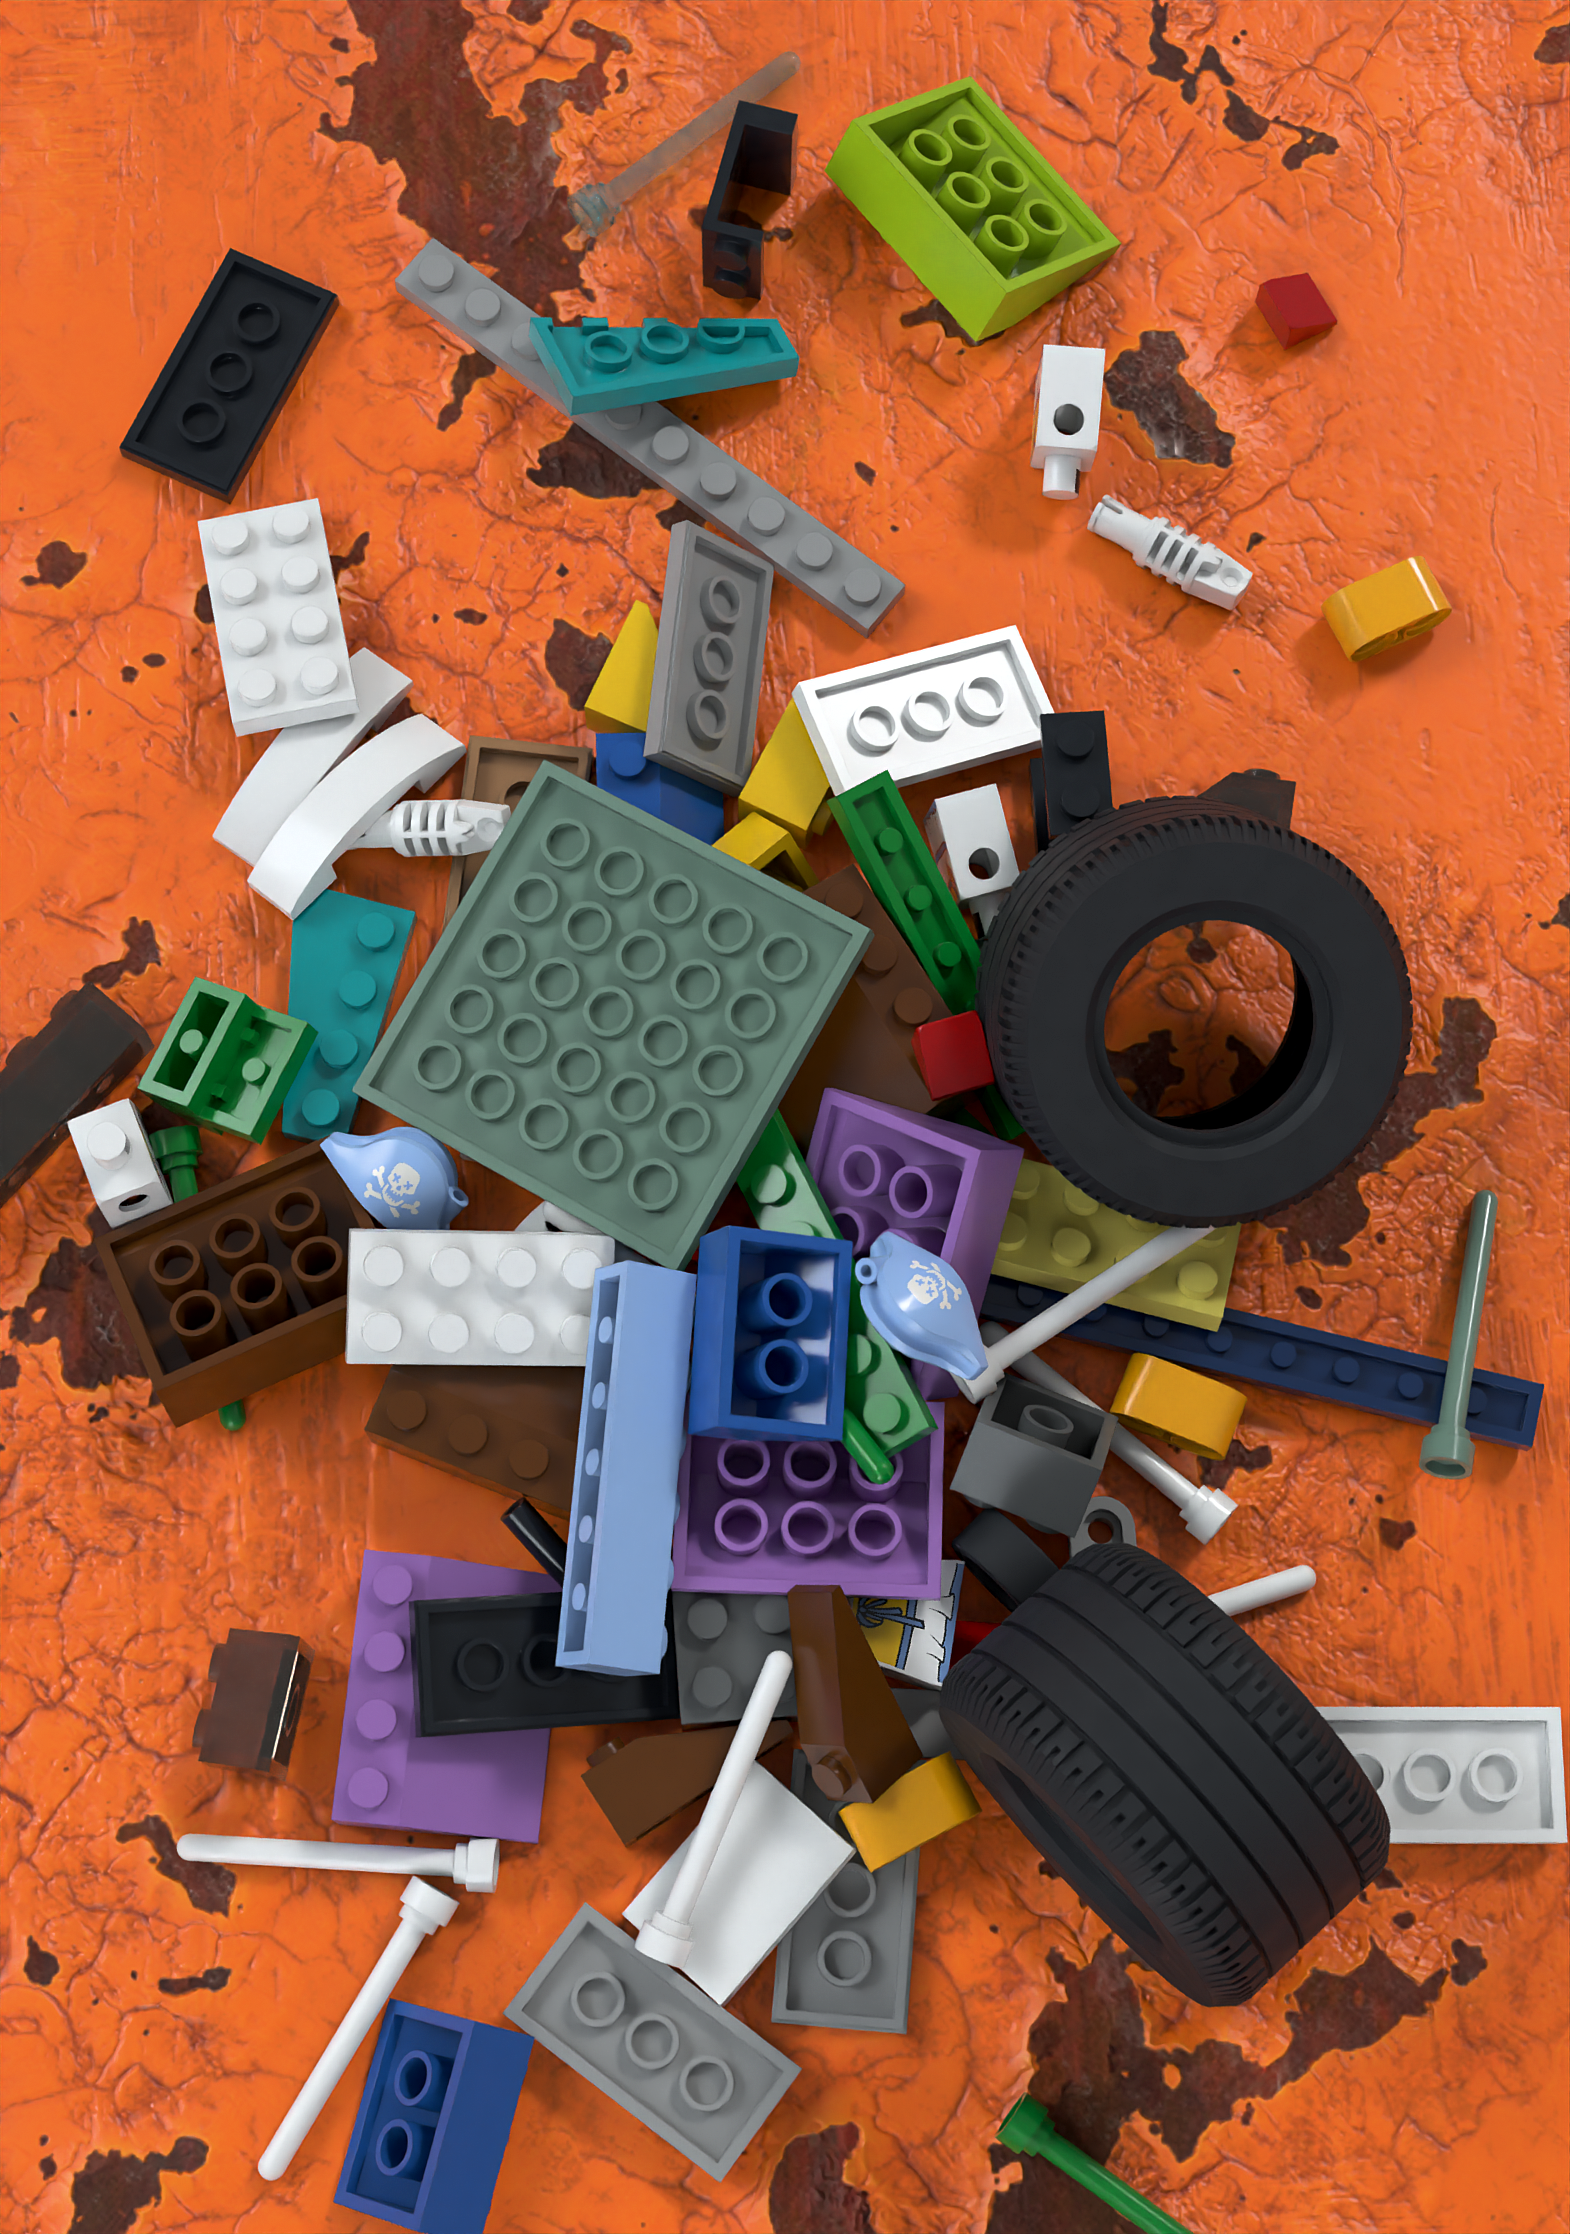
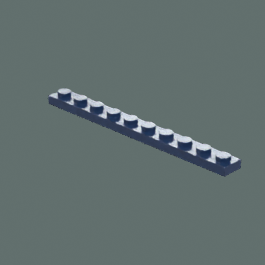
M990 1274L979 1318L1019 1328L1069 1294ZM1103 1303L1055 1335V1337L1129 1355L1142 1353L1157 1357L1182 1368L1429 1428L1439 1424L1448 1361L1231 1308H1224L1222 1321L1218 1331L1215 1332ZM1474 1368L1465 1429L1471 1434L1470 1438L1528 1451L1533 1446L1544 1384Z

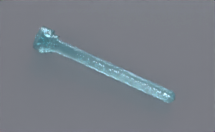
M792 51L783 52L607 184L598 182L596 185L587 183L567 198V205L577 224L593 238H596L615 224V215L621 211V203L730 123L734 118L739 100L755 104L797 73L801 65L799 56Z

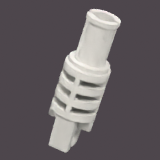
M1107 494L1102 498V501L1098 503L1087 526L1089 531L1095 532L1133 553L1132 559L1136 561L1137 566L1144 570L1150 567L1153 575L1158 578L1163 575L1166 576L1167 583L1173 586L1177 584L1182 585L1181 590L1189 595H1194L1228 610H1232L1239 603L1248 589L1253 575L1252 572L1225 554L1216 545L1210 542L1202 544L1201 537L1194 533L1190 536L1186 535L1187 530L1179 525L1174 528L1171 527L1172 522L1165 517L1158 518L1156 516L1151 520L1127 508L1124 504L1114 500Z
M465 799L402 801L400 804H396L393 810H387L347 850H355L357 848H394L397 853L402 854L404 857L463 856L489 851L493 848L511 817L510 807L508 805Z

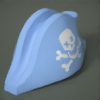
M408 1126L395 1127L371 1136L333 1132L320 1144L356 1199L387 1229L450 1230L449 1223L469 1203L467 1195L458 1188V1173L451 1153L441 1141L418 1128Z
M889 1231L883 1233L871 1245L870 1257L862 1258L855 1267V1275L863 1284L860 1290L861 1304L875 1331L893 1349L909 1358L942 1368L967 1380L977 1379L989 1366L972 1302L964 1282L952 1266L943 1259Z

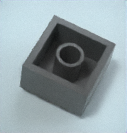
M1004 1372L1005 1377L996 1382L997 1390L985 1397L950 1489L962 1493L969 1502L981 1508H1000L1025 1518L1029 1525L1041 1532L1048 1534L1062 1533L1075 1538L1103 1470L1119 1417Z
M672 1591L682 1731L739 1726L768 1655L774 1651L786 1652L792 1659V1669L770 1722L787 1720L788 1723L798 1722L788 1596Z

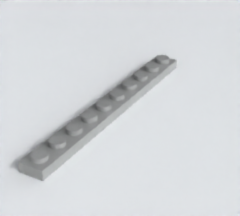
M432 238L395 279L398 293L747 551L772 563L777 573L865 638L871 635L905 594L904 583L658 402L654 401L570 416L529 338L530 317L541 316L436 239Z

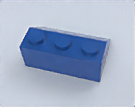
M646 733L596 734L597 787L710 846L724 836L722 792L643 757Z
M732 1225L700 1237L688 1419L689 1435L745 1441L842 1440L853 1241Z
M389 1998L333 2203L420 2233L483 2234L535 2037Z

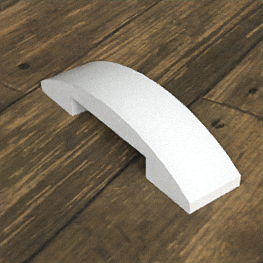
M365 647L350 657L360 712L284 727L244 781L212 836L215 841L253 868L270 841L297 806L334 768L349 756L370 728L376 732L380 729L414 686L413 680Z
M422 713L407 718L381 732L343 760L297 806L259 858L247 880L249 886L290 919L294 920L337 878L332 864L413 785L425 793L467 752L465 745Z

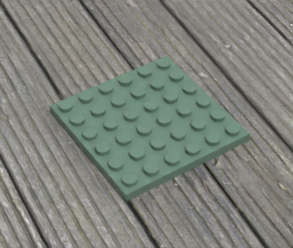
M544 759L353 1087L352 1092L588 1225L613 1237L615 1240L663 1267L684 1272L699 1246L700 1237L707 1232L870 946L875 934L870 928Z

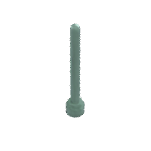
M1489 1190L1477 1192L1472 1200L1439 1424L1431 1428L1430 1434L1423 1438L1419 1467L1425 1473L1443 1479H1464L1472 1474L1476 1448L1474 1443L1470 1441L1471 1434L1465 1429L1498 1209V1198Z

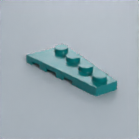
M530 317L529 338L570 416L797 376L799 356L777 319L700 318L697 328H682L677 324L668 322L667 318H643L642 327H609L607 318H582L581 327H553L552 317Z
M325 889L293 920L288 1015L308 1022L319 1033L283 1101L282 1133L285 1138L310 1144L333 1132L352 1135L363 1100L362 1097L352 1092V1089L381 1041L418 920L416 912Z

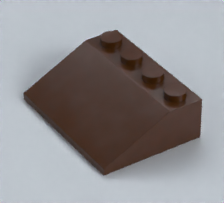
M854 863L801 892L870 928L875 934L870 946L778 1105V1109L804 1161L806 1162L825 1088H835L943 1120L982 1098L986 1086L932 1102L912 1048L911 1040L917 1027L951 1017L953 1014Z
M330 1135L93 1239L154 1390L175 1428L345 1352L349 1229H375L368 1211L353 1195L320 1146Z
M393 1364L364 1430L374 1444L518 1501L525 1497L534 1508L570 1522L585 1366Z

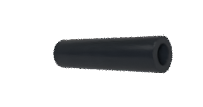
M523 1497L512 1504L503 1513L500 1520L563 1589L567 1544L532 1504Z

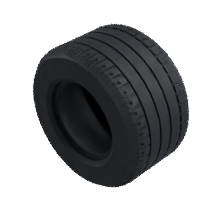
M1161 796L1147 798L1145 803L1141 800L1121 804L1118 810L1112 807L1094 815L1093 820L1087 818L1071 827L1070 833H1062L1048 844L1049 849L1046 851L1041 850L1028 863L1030 867L1027 871L1022 870L1011 886L1014 887L1010 893L1006 892L997 908L1000 912L998 916H993L986 933L989 938L988 941L983 942L979 958L982 966L977 968L975 988L979 992L975 994V1010H977L982 1023L995 1079L994 1086L1012 1116L1016 1118V1121L1027 1132L1048 1161L1075 1187L1080 1188L1083 1193L1097 1202L1105 1204L1110 1209L1149 1223L1157 1222L1158 1225L1182 1228L1183 1225L1185 1228H1209L1210 1225L1213 1228L1236 1226L1237 1222L1246 1224L1250 1221L1263 1219V1215L1273 1216L1277 1212L1289 1209L1291 1204L1298 1205L1302 1200L1310 1198L1315 1190L1321 1191L1325 1188L1326 1184L1336 1179L1335 1175L1339 1172L1342 1174L1346 1167L1356 1160L1354 1157L1358 1152L1362 1154L1366 1149L1365 1146L1373 1140L1372 1135L1375 1130L1379 1131L1381 1128V1123L1388 1116L1386 1111L1388 1107L1393 1106L1394 1098L1400 1090L1398 1084L1400 1081H1403L1404 1071L1408 1064L1406 1055H1410V1043L1412 1041L1410 1028L1413 1027V1004L1410 1001L1413 999L1410 977L1406 975L1408 967L1393 925L1389 923V917L1379 901L1374 898V894L1361 879L1356 877V874L1348 866L1318 844L1255 810L1251 811L1247 807L1231 802L1225 803L1219 799L1197 798L1195 796H1173L1172 798ZM1213 920L1236 922L1248 925L1271 936L1289 952L1294 974L1292 1014L1281 1045L1272 1060L1251 1084L1235 1096L1212 1108L1180 1116L1160 1117L1150 1116L1127 1097L1119 1086L1109 1065L1105 1048L1104 1022L1111 992L1123 969L1153 939L1174 928L1194 922Z
M1127 1543L1092 1544L1076 1553L1062 1566L1061 1570L1057 1571L1030 1598L1011 1613L1000 1626L996 1627L975 1646L970 1654H966L956 1663L942 1681L938 1711L942 1724L960 1754L996 1802L1066 1883L1136 1954L1176 1989L1205 2007L1238 2006L1252 1998L1268 1982V1979L1272 1978L1359 1892H1362L1380 1875L1388 1861L1391 1826L1385 1807L1361 1766L1324 1717L1272 1658L1211 1599L1163 1561L1134 1545Z

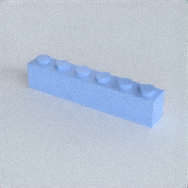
M630 1260L595 1269L555 1664L557 1667L625 1677L660 1674L661 1659L666 1652L668 1642L667 1630L664 1626L667 1592L672 1585L674 1577V1566L670 1558L673 1526L680 1512V1498L677 1493L679 1461L686 1446V1431L683 1427L685 1397L691 1385L692 1365L689 1361L691 1333L695 1322L696 1274Z

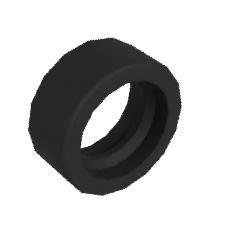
M993 1508L984 1509L952 1541L951 1545L960 1560L965 1561V1566L1011 1613L1060 1570L1022 1530Z

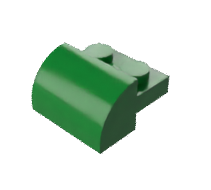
M195 976L137 1089L172 1113L221 1136L225 1131L261 1145L319 1032L306 1021L257 1005L244 993Z

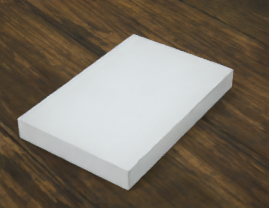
M757 1760L753 1762L688 1922L694 1925L690 1937L695 1942L685 1967L680 1968L713 2000L724 2007L857 1852L850 1843ZM697 1827L622 1913L639 1931L644 1920H652L656 1910H664Z

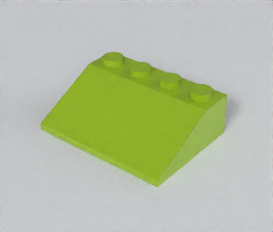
M971 76L853 119L824 170L842 190L846 198L857 207L880 233L883 240L895 250L918 276L921 283L933 293L956 319L959 326L975 342L1014 326L1114 254L1121 245L1120 241Z

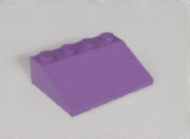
M825 1088L805 1163L843 1239L853 1241L852 1257L857 1264L862 1258H869L871 1245L883 1233L889 1231L938 1256L952 1266L966 1286L978 1322L1024 1148L967 1126L835 1088ZM902 1354L925 1401L956 1397L958 1395L959 1387L950 1372Z
M686 1393L683 1427L686 1431V1446L679 1461L677 1493L680 1498V1512L674 1524L672 1561L674 1577L671 1591L787 1595V1592L795 1585H840L846 1598L940 1601L945 1402H926L939 1429L888 1458L893 1465L894 1474L888 1483L879 1485L873 1483L867 1477L841 1441H745L689 1435L690 1393Z
M364 1549L331 1816L332 1821L339 1825L461 1837L498 1838L502 1841L533 1844L539 1843L551 1728L416 1738L408 1602L414 1600L563 1592V1589L549 1574L435 1556Z

